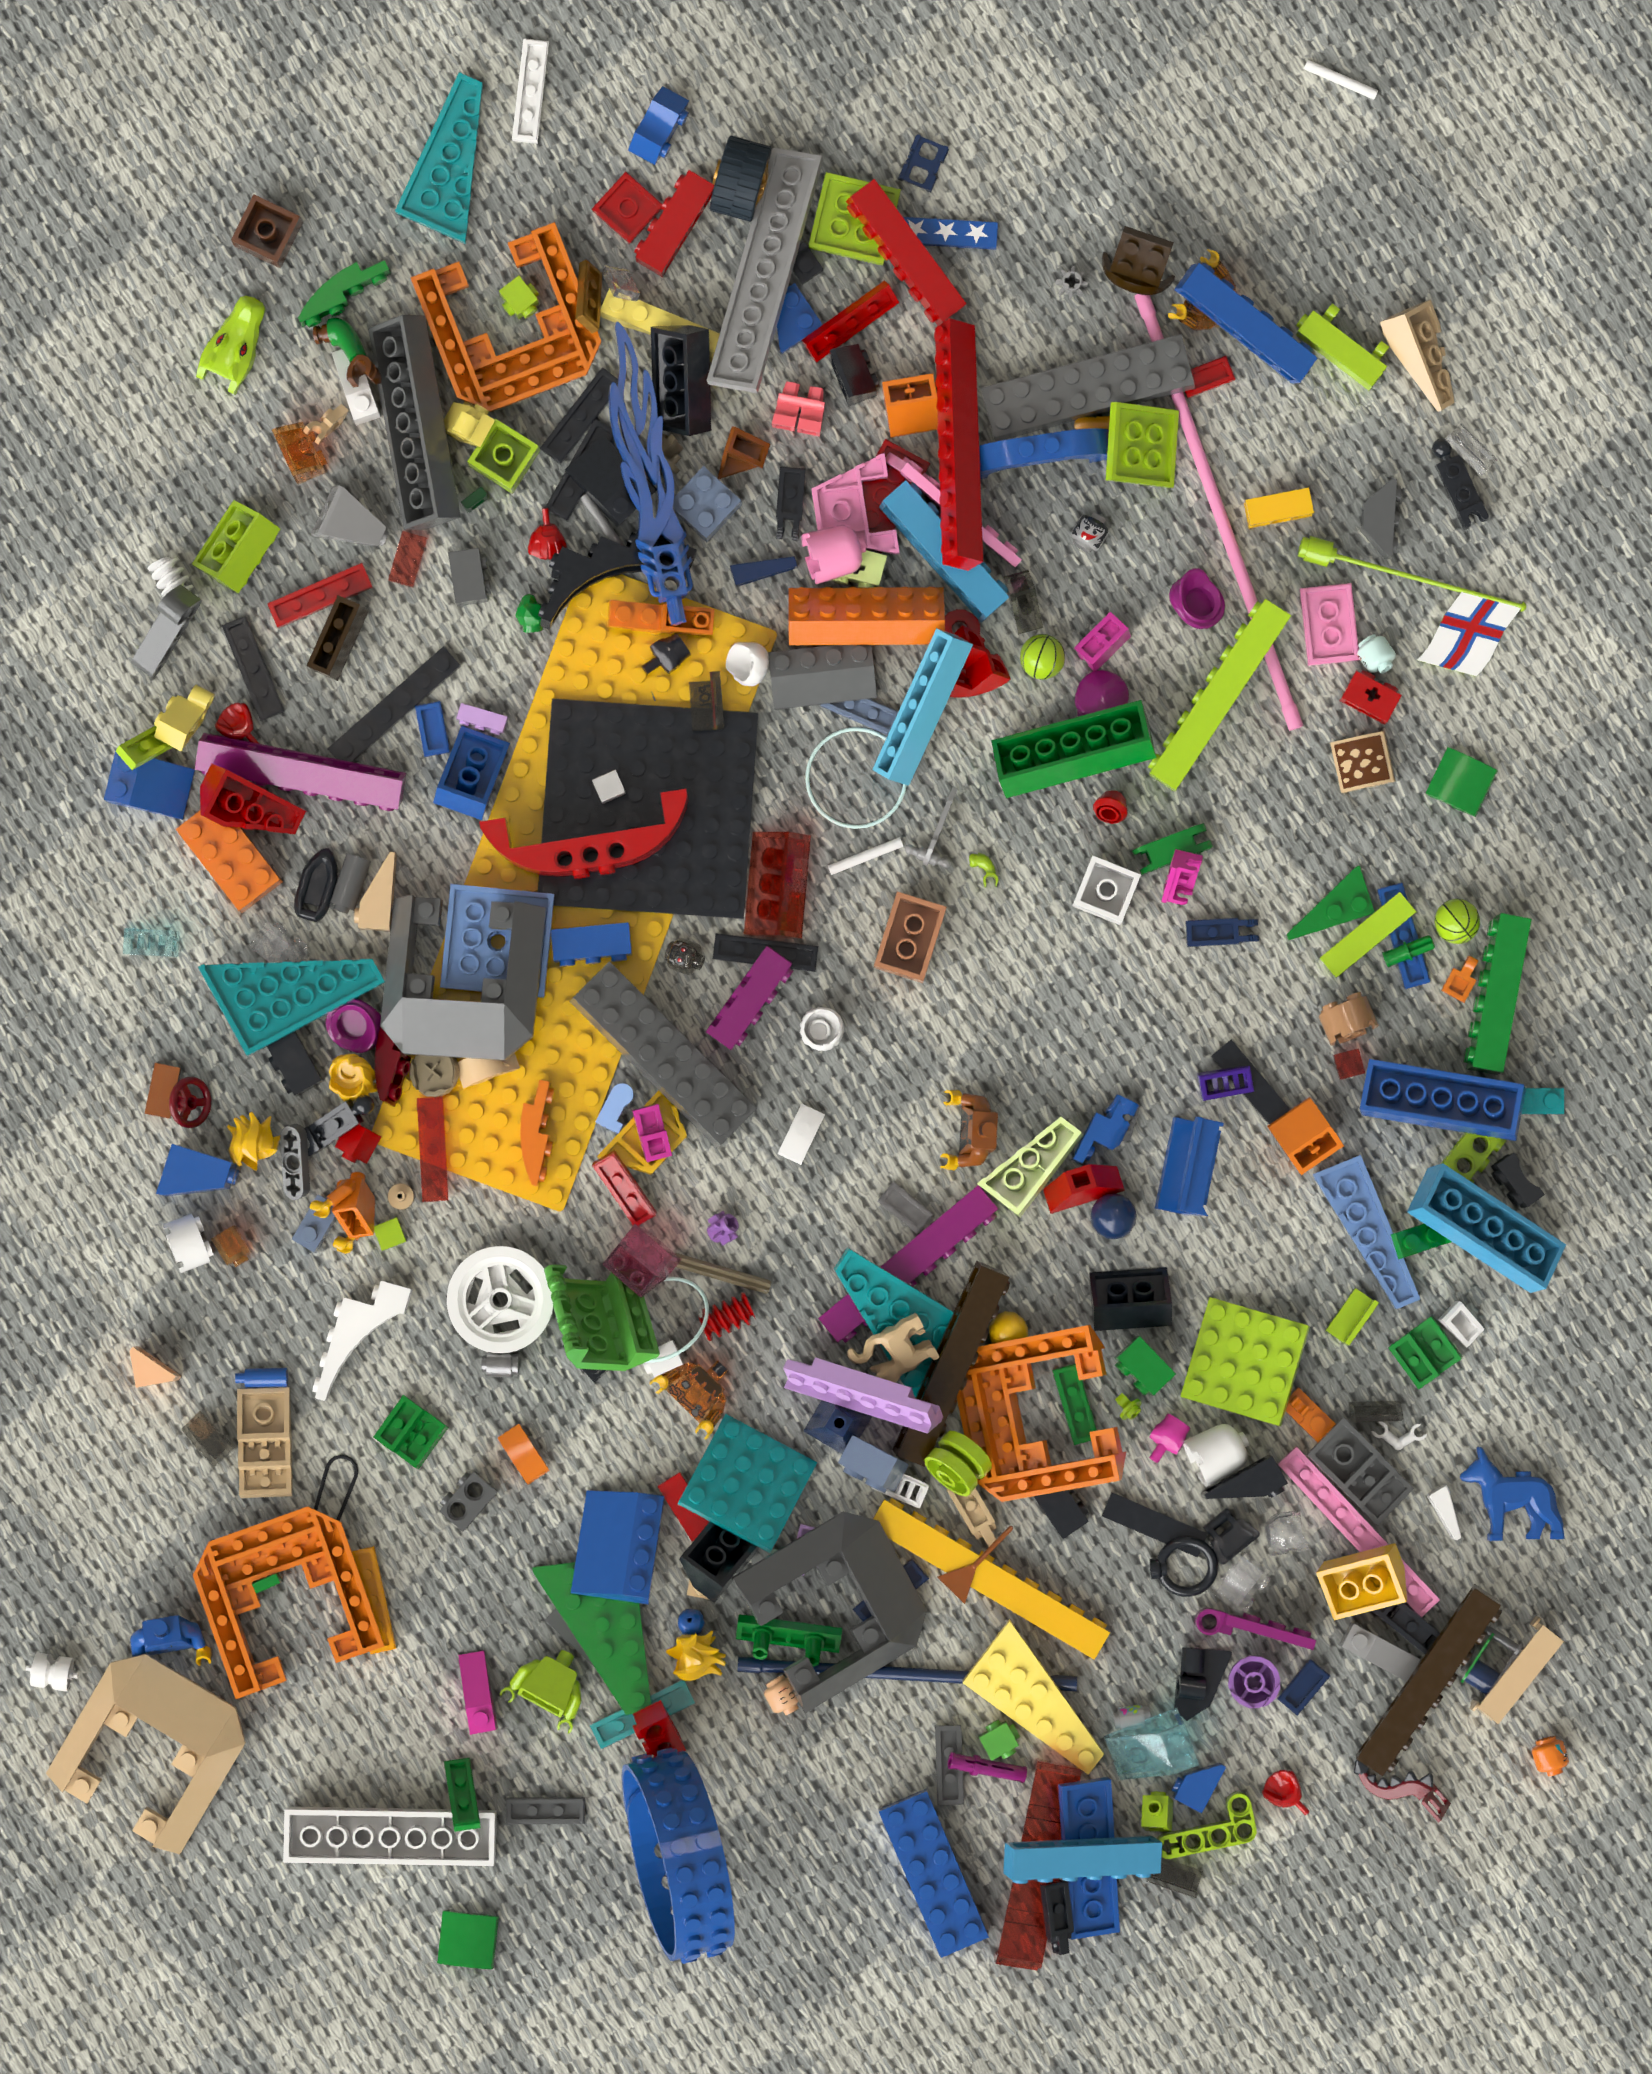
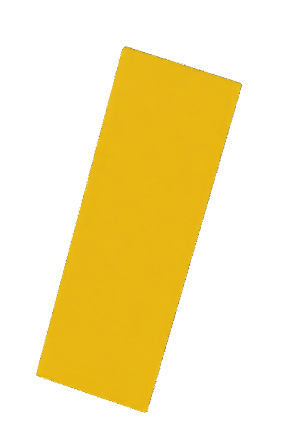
M622 574L606 578L589 586L569 602L488 820L506 818L509 824L512 848L541 844L552 698L710 709L709 706L700 707V705L709 703L712 705L711 685H713L715 710L749 712L759 684L744 686L736 681L734 676L726 669V658L730 648L737 642H755L761 644L767 652H771L777 638L776 631L684 598L682 599L683 606L714 609L713 635L678 634L691 656L686 658L680 667L670 674L661 666L646 674L642 665L654 658L650 646L659 639L667 638L673 634L607 627L609 601L618 600L657 605L667 604V602L659 603L658 597L651 595L648 584ZM710 685L709 688H706L705 693L710 694L711 699L707 703H701L699 698L702 694L699 693V688ZM706 695L702 697L703 701L708 699ZM483 833L464 885L538 892L539 874L525 871L510 863L497 852ZM554 906L551 930L629 922L632 955L627 956L626 961L612 962L611 957L601 958V963L586 964L585 960L575 961L573 966L561 967L560 962L555 963L553 960L552 938L550 937L544 998H537L534 1037L515 1052L520 1068L463 1088L460 1078H458L455 1087L448 1094L441 1097H427L419 1090H416L412 1084L409 1071L402 1085V1095L397 1100L395 1107L382 1102L372 1132L381 1136L377 1145L559 1212L563 1211L596 1125L595 1121L602 1109L622 1055L570 1003V1000L609 961L644 995L674 914ZM500 934L493 936L491 939V945L495 949H501L506 943L505 937ZM444 936L430 974L435 977L433 999L481 1002L482 992L440 988L445 943ZM405 1054V1055L411 1057V1061H412V1059H414L415 1056H416V1055ZM456 1058V1059H457V1062H459V1061H461V1060H463V1059H465V1058ZM539 1080L551 1083L550 1088L554 1089L552 1103H546L544 1113L549 1114L546 1129H541L540 1133L549 1135V1141L553 1142L550 1157L545 1156L543 1164L544 1167H547L545 1181L539 1182V1187L531 1184L525 1168L521 1149L520 1128L523 1103L534 1105Z

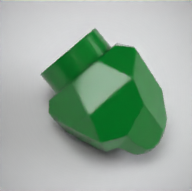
M532 594L523 596L515 615L525 633L544 630L540 626L541 617L538 616L542 604L537 603L535 596Z

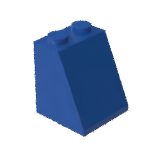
M172 1144L156 1194L168 1197L230 1189L231 1184H236L240 1170L236 1169L237 1165L235 1163Z

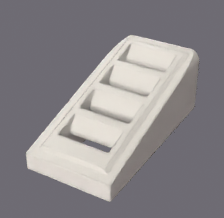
M904 1474L895 1492L887 1489L883 1494L920 1509L930 1484ZM905 1481H909L910 1485L905 1496L900 1495ZM916 1484L920 1488L915 1500H912L910 1497Z
M1442 1485L1427 1494V1498L1451 1539L1458 1540L1461 1538V1533L1450 1490L1447 1485Z

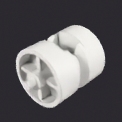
M36 1652L33 1664L26 1666V1671H30V1685L33 1687L45 1688L48 1684H51L55 1690L68 1692L71 1680L73 1678L78 1679V1673H74L73 1670L74 1658L59 1656L56 1660H53L52 1655Z

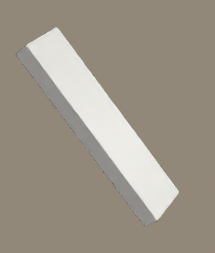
M523 39L512 141L538 144L549 41Z

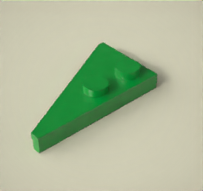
M1360 866L1355 867L1286 934L1288 941L1375 913Z

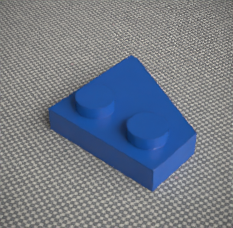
M795 283L787 288L777 324L779 348L782 354L823 325Z

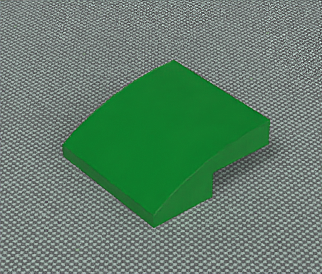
M1447 747L1426 794L1451 805L1459 811L1476 817L1498 771L1479 760Z
M1433 1315L1388 1347L1418 1390L1463 1358Z
M403 1395L373 1438L419 1470L449 1427Z
M449 1910L443 1911L437 1963L468 1968L493 1969L499 1916Z

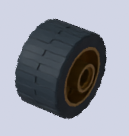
M732 135L729 136L722 159L718 160L712 182L714 189L710 202V211L748 222L752 221L756 206L763 197L769 175L768 163L772 149L771 146Z

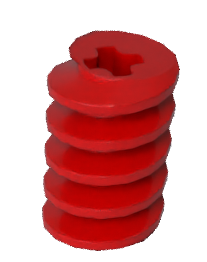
M744 1292L741 1293L740 1302L734 1296L731 1297L730 1306L725 1300L721 1301V1310L715 1304L712 1305V1313H709L704 1328L709 1341L713 1340L712 1332L721 1337L722 1328L731 1333L732 1324L737 1329H741V1320L747 1325H751V1316L755 1318V1315ZM705 1308L702 1309V1317H699L701 1325L705 1316Z

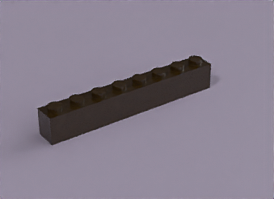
M976 1260L936 1350L939 1358L936 1360L932 1359L915 1399L940 1406L943 1419L928 1434L902 1426L892 1449L896 1456L923 1467L926 1466L924 1459L932 1449L936 1448L934 1446L938 1437L941 1438L946 1430L945 1421L948 1415L952 1414L956 1408L957 1394L959 1390L962 1391L967 1383L968 1377L966 1374L970 1366L973 1367L977 1361L978 1347L980 1343L985 1342L988 1336L989 1329L987 1327L991 1319H995L998 1314L999 1300L1009 1289L1010 1281L1008 1280L1010 1277L1005 1272Z
M1476 1584L1472 1586L1357 1752V1760L1382 1777L1386 1771L1389 1773L1393 1771L1399 1761L1396 1758L1401 1750L1405 1752L1413 1741L1411 1735L1415 1729H1422L1428 1720V1717L1425 1715L1431 1707L1435 1709L1442 1700L1443 1696L1440 1693L1445 1686L1450 1688L1458 1675L1455 1672L1460 1665L1465 1666L1473 1654L1470 1650L1474 1644H1481L1488 1633L1485 1631L1490 1622L1494 1624L1502 1613V1610L1499 1609L1501 1607L1500 1600Z

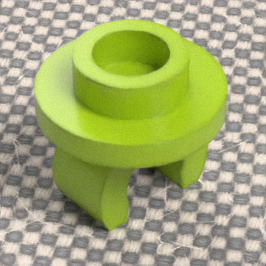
M1121 1393L1115 1399L1123 1409L1120 1414L1123 1420L1128 1418L1132 1420L1141 1412L1140 1406L1142 1402L1138 1398L1131 1402Z

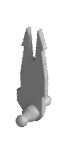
M952 787L929 848L925 849L922 847L918 849L911 844L905 847L907 854L915 855L926 866L928 864L933 866L938 864L945 869L951 866L949 859L941 858L933 850L957 792L955 787Z

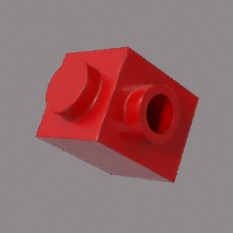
M358 1125L341 1136L334 1147L343 1151L341 1157L354 1164L357 1159L367 1164L381 1136Z

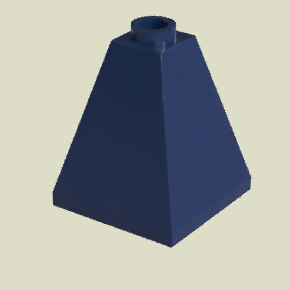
M821 1400L804 1432L843 1454L852 1435L860 1438L872 1416ZM842 1418L844 1426L842 1428L835 1427V1419Z

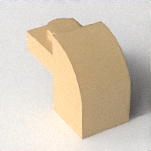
M515 1053L506 1061L465 1058L458 1062L459 1078L463 1088L483 1083L493 1077L520 1068Z

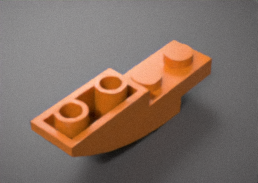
M610 600L607 627L653 633L713 635L714 609L683 606L686 622L679 625H671L667 604L657 605Z
M539 1080L534 1105L523 1103L520 1128L521 1149L525 1168L531 1184L539 1187V1182L545 1181L547 1167H544L543 1164L545 1156L550 1157L553 1142L549 1141L550 1136L540 1133V1130L546 1129L549 1114L544 1113L546 1103H552L554 1089L550 1088L551 1083Z

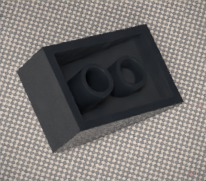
M602 435L572 462L565 471L610 521L618 527L637 508L632 502L623 480L620 465L624 460L619 450ZM647 478L652 496L657 491V488ZM630 480L634 490L636 491L634 482Z
M1267 1455L1200 1494L1204 1499L1264 1497L1267 1495L1273 1498L1285 1491L1283 1486L1288 1483L1273 1456Z

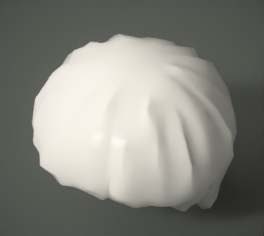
M737 642L733 644L726 658V669L734 676L736 681L744 686L759 684L764 679L769 666L768 652L761 644L755 642Z
M819 1006L812 1008L806 1012L800 1023V1034L803 1042L818 1051H827L837 1046L844 1034V1023L841 1016L830 1008Z

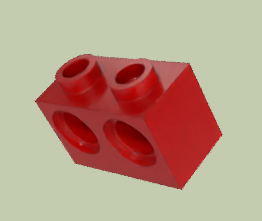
M661 1700L633 1713L636 1721L633 1729L639 1740L644 1738L645 1741L642 1742V1745L647 1755L656 1757L657 1751L667 1748L686 1751L681 1736Z

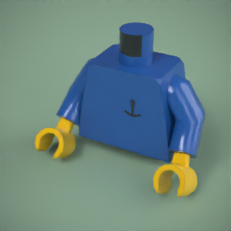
M179 1615L143 1621L142 1629H138L131 1635L132 1657L146 1653L156 1655L194 1648L197 1649L195 1662L198 1666H201V1658L207 1659L208 1663L211 1664L212 1650L210 1647L205 1646L206 1642L199 1625Z

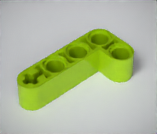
M1233 1792L1226 1800L1229 1820L1159 1835L1156 1839L1161 1841L1162 1845H1164V1840L1166 1839L1172 1844L1177 1843L1176 1837L1180 1836V1843L1184 1848L1179 1851L1178 1845L1171 1846L1168 1853L1162 1849V1858L1172 1859L1251 1842L1257 1834L1250 1799L1242 1792ZM1237 1797L1244 1798L1245 1807L1240 1811L1232 1809V1801ZM1242 1823H1247L1251 1827L1250 1833L1245 1837L1237 1834V1828ZM1215 1829H1223L1225 1831V1837L1220 1842H1215L1211 1838V1834ZM1190 1834L1199 1836V1844L1195 1847H1188L1186 1845V1838Z

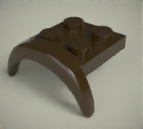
M1124 226L1112 264L1108 254L1103 252L1102 267L1104 273L1113 284L1126 291L1140 295L1159 294L1169 288L1175 280V276L1171 275L1169 278L1161 281L1174 242Z

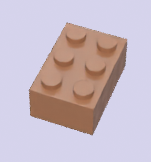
M897 891L873 968L923 983L947 907Z

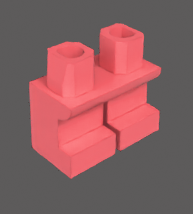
M786 381L782 394L779 393L772 427L795 432L798 413L801 409L797 432L820 437L825 408L823 388L810 386L808 398L798 397L800 384Z

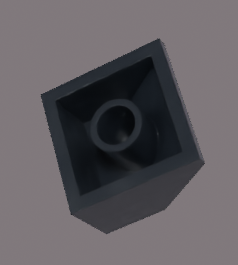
M859 344L829 350V360L848 407L877 396V388L880 385L876 374H870L867 365L870 364V360L865 349L861 350Z

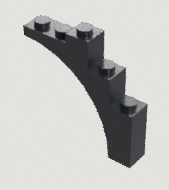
M638 531L637 533H631L626 546L601 536L598 544L593 542L588 557L563 546L559 554L554 553L549 567L552 568L551 577L554 578L548 594H551V598L548 603L543 602L538 614L541 617L540 626L550 630L561 611L574 597L589 586L613 576L642 572L640 565L644 564L638 556V552L641 551L637 548L635 542L638 538ZM660 535L653 547L671 543ZM689 547V550L686 553L687 559H689L690 556L692 559V562L689 565L690 569L695 560L697 549H694L692 547ZM662 555L659 557L663 565L669 566L672 564L669 556Z

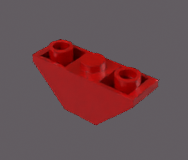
M1088 1164L1066 1171L1043 1189L1050 1214L1097 1200L1106 1194L1125 1191L1117 1166Z

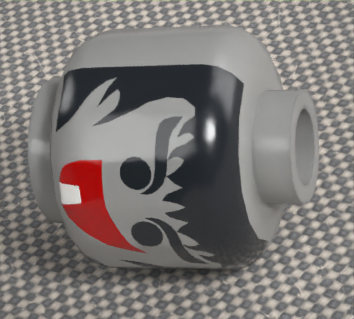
M1092 513L1091 516H1080L1071 531L1072 543L1087 553H1090L1091 550H1099L1109 534V529L1104 524L1106 520L1096 513Z

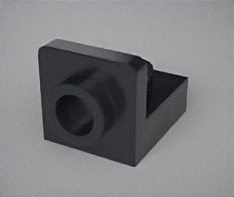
M806 241L800 244L793 267L794 274L803 285L824 271L809 249Z

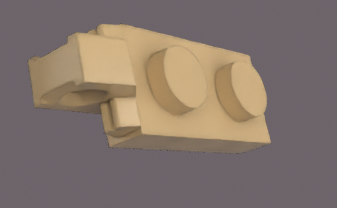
M976 1488L967 1497L960 1496L946 1489L972 1535L977 1540L983 1537L987 1546L990 1547L996 1540L992 1531L997 1527L994 1523L995 1520Z

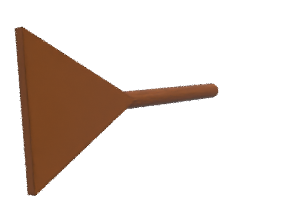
M1009 1526L973 1564L937 1576L964 1604L976 1568L1013 1530V1526Z

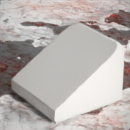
M616 770L592 780L602 804L626 794Z

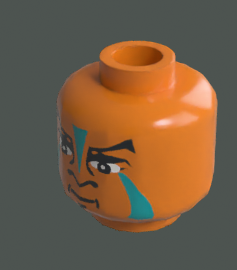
M1556 1736L1535 1741L1536 1745L1531 1751L1536 1769L1539 1772H1547L1548 1776L1563 1773L1562 1768L1569 1764L1564 1742L1556 1739Z

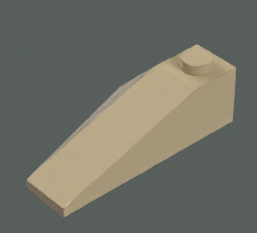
M1431 300L1415 305L1381 321L1383 335L1387 339L1389 347L1435 409L1441 411L1455 403L1449 372L1446 369H1442V356H1446L1444 347H1438L1436 333L1441 332V327Z

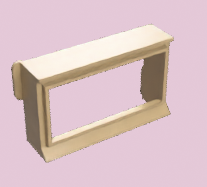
M1535 1616L1530 1625L1537 1630L1536 1634L1480 1703L1473 1699L1470 1702L1471 1706L1469 1709L1472 1711L1478 1709L1491 1721L1493 1720L1499 1724L1564 1641L1540 1624L1541 1618Z

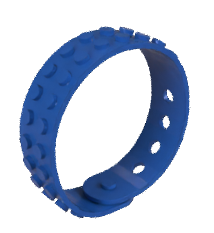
M672 1748L657 1751V1756L653 1758L652 1755L647 1754L631 1757L632 1762L622 1767L624 1808L627 1815L630 1842L639 1884L650 1921L661 1948L670 1961L681 1959L682 1964L697 1961V1958L704 1953H707V1958L722 1955L726 1948L733 1945L735 1936L732 1892L718 1826L698 1769L688 1753ZM657 1843H659L662 1858L657 1857L654 1852ZM664 1876L667 1877L669 1890L662 1885Z

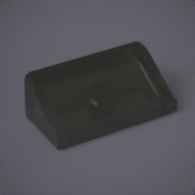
M1400 1401L1348 1403L1350 1422L1402 1421L1404 1419Z

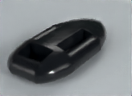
M329 848L322 849L314 854L302 870L294 899V910L299 918L317 922L329 910L330 901L338 880L336 859ZM304 904L318 906L317 912L303 908Z

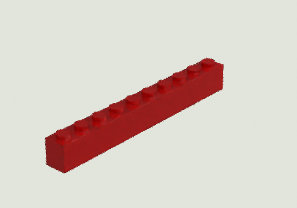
M949 318L935 327L934 332L940 471L939 503L941 506L940 528L942 533L941 553L943 565L969 571L983 562L975 325Z

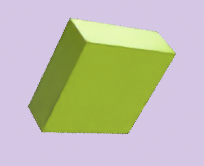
M398 1217L374 1226V1232L382 1251L407 1242Z

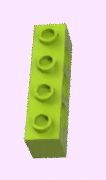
M1464 1133L1441 1164H1445L1474 1183V1180L1471 1179L1477 1170L1481 1173L1490 1162L1487 1157L1493 1150L1498 1152L1506 1140ZM1476 1138H1481L1485 1142L1486 1147L1482 1153L1476 1152L1473 1148V1141ZM1461 1158L1469 1162L1470 1167L1466 1173H1461L1457 1169V1162Z

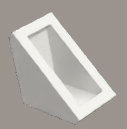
M1455 1301L1438 1319L1466 1348L1484 1331L1482 1325L1460 1301Z

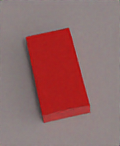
M1227 356L1192 368L1191 372L1195 389L1185 391V395L1188 399L1235 381V376Z

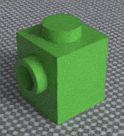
M999 1719L985 1726L987 1731L978 1736L991 1761L999 1756L1005 1759L1016 1753L1015 1748L1019 1746L1016 1740L1020 1738V1735L1014 1724L1008 1726L1006 1721L1000 1723Z

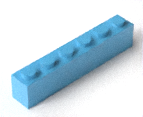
M1153 1836L1007 1842L1004 1849L1003 1874L1017 1884H1026L1028 1880L1037 1879L1039 1882L1049 1883L1053 1882L1055 1878H1062L1064 1881H1077L1078 1877L1101 1880L1102 1876L1125 1879L1127 1875L1149 1878L1151 1874L1161 1873L1162 1842Z

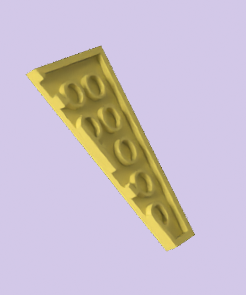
M1009 1619L963 1679V1684L1089 1775L1103 1757V1750Z

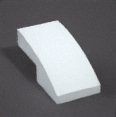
M801 1104L778 1154L801 1165L825 1114Z

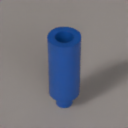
M248 1368L245 1369V1373H235V1383H245V1387H287L288 1369Z

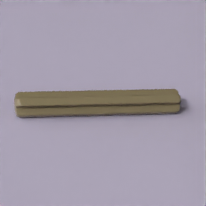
M674 1253L671 1259V1266L764 1294H768L771 1287L770 1280L679 1253Z

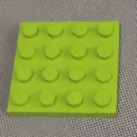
M1209 1297L1180 1397L1281 1427L1310 1326Z

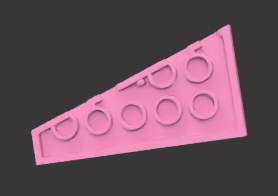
M889 452L885 457L886 463L899 470L905 479L911 483L913 482L920 488L922 493L941 507L939 503L940 483L931 476L929 477L926 473L921 475L923 469L912 460H909L907 457L902 460ZM989 525L985 528L982 526L983 543L1010 565L1016 567L1022 560L1016 555L1018 550L1008 541L1004 544L997 539L999 534Z

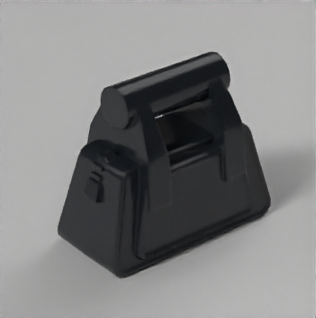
M1227 1508L1203 1526L1204 1530L1213 1538L1210 1541V1545L1221 1565L1226 1564L1260 1536L1259 1531L1253 1528L1247 1521L1240 1518L1236 1521ZM1228 1520L1231 1526L1218 1535L1215 1530Z

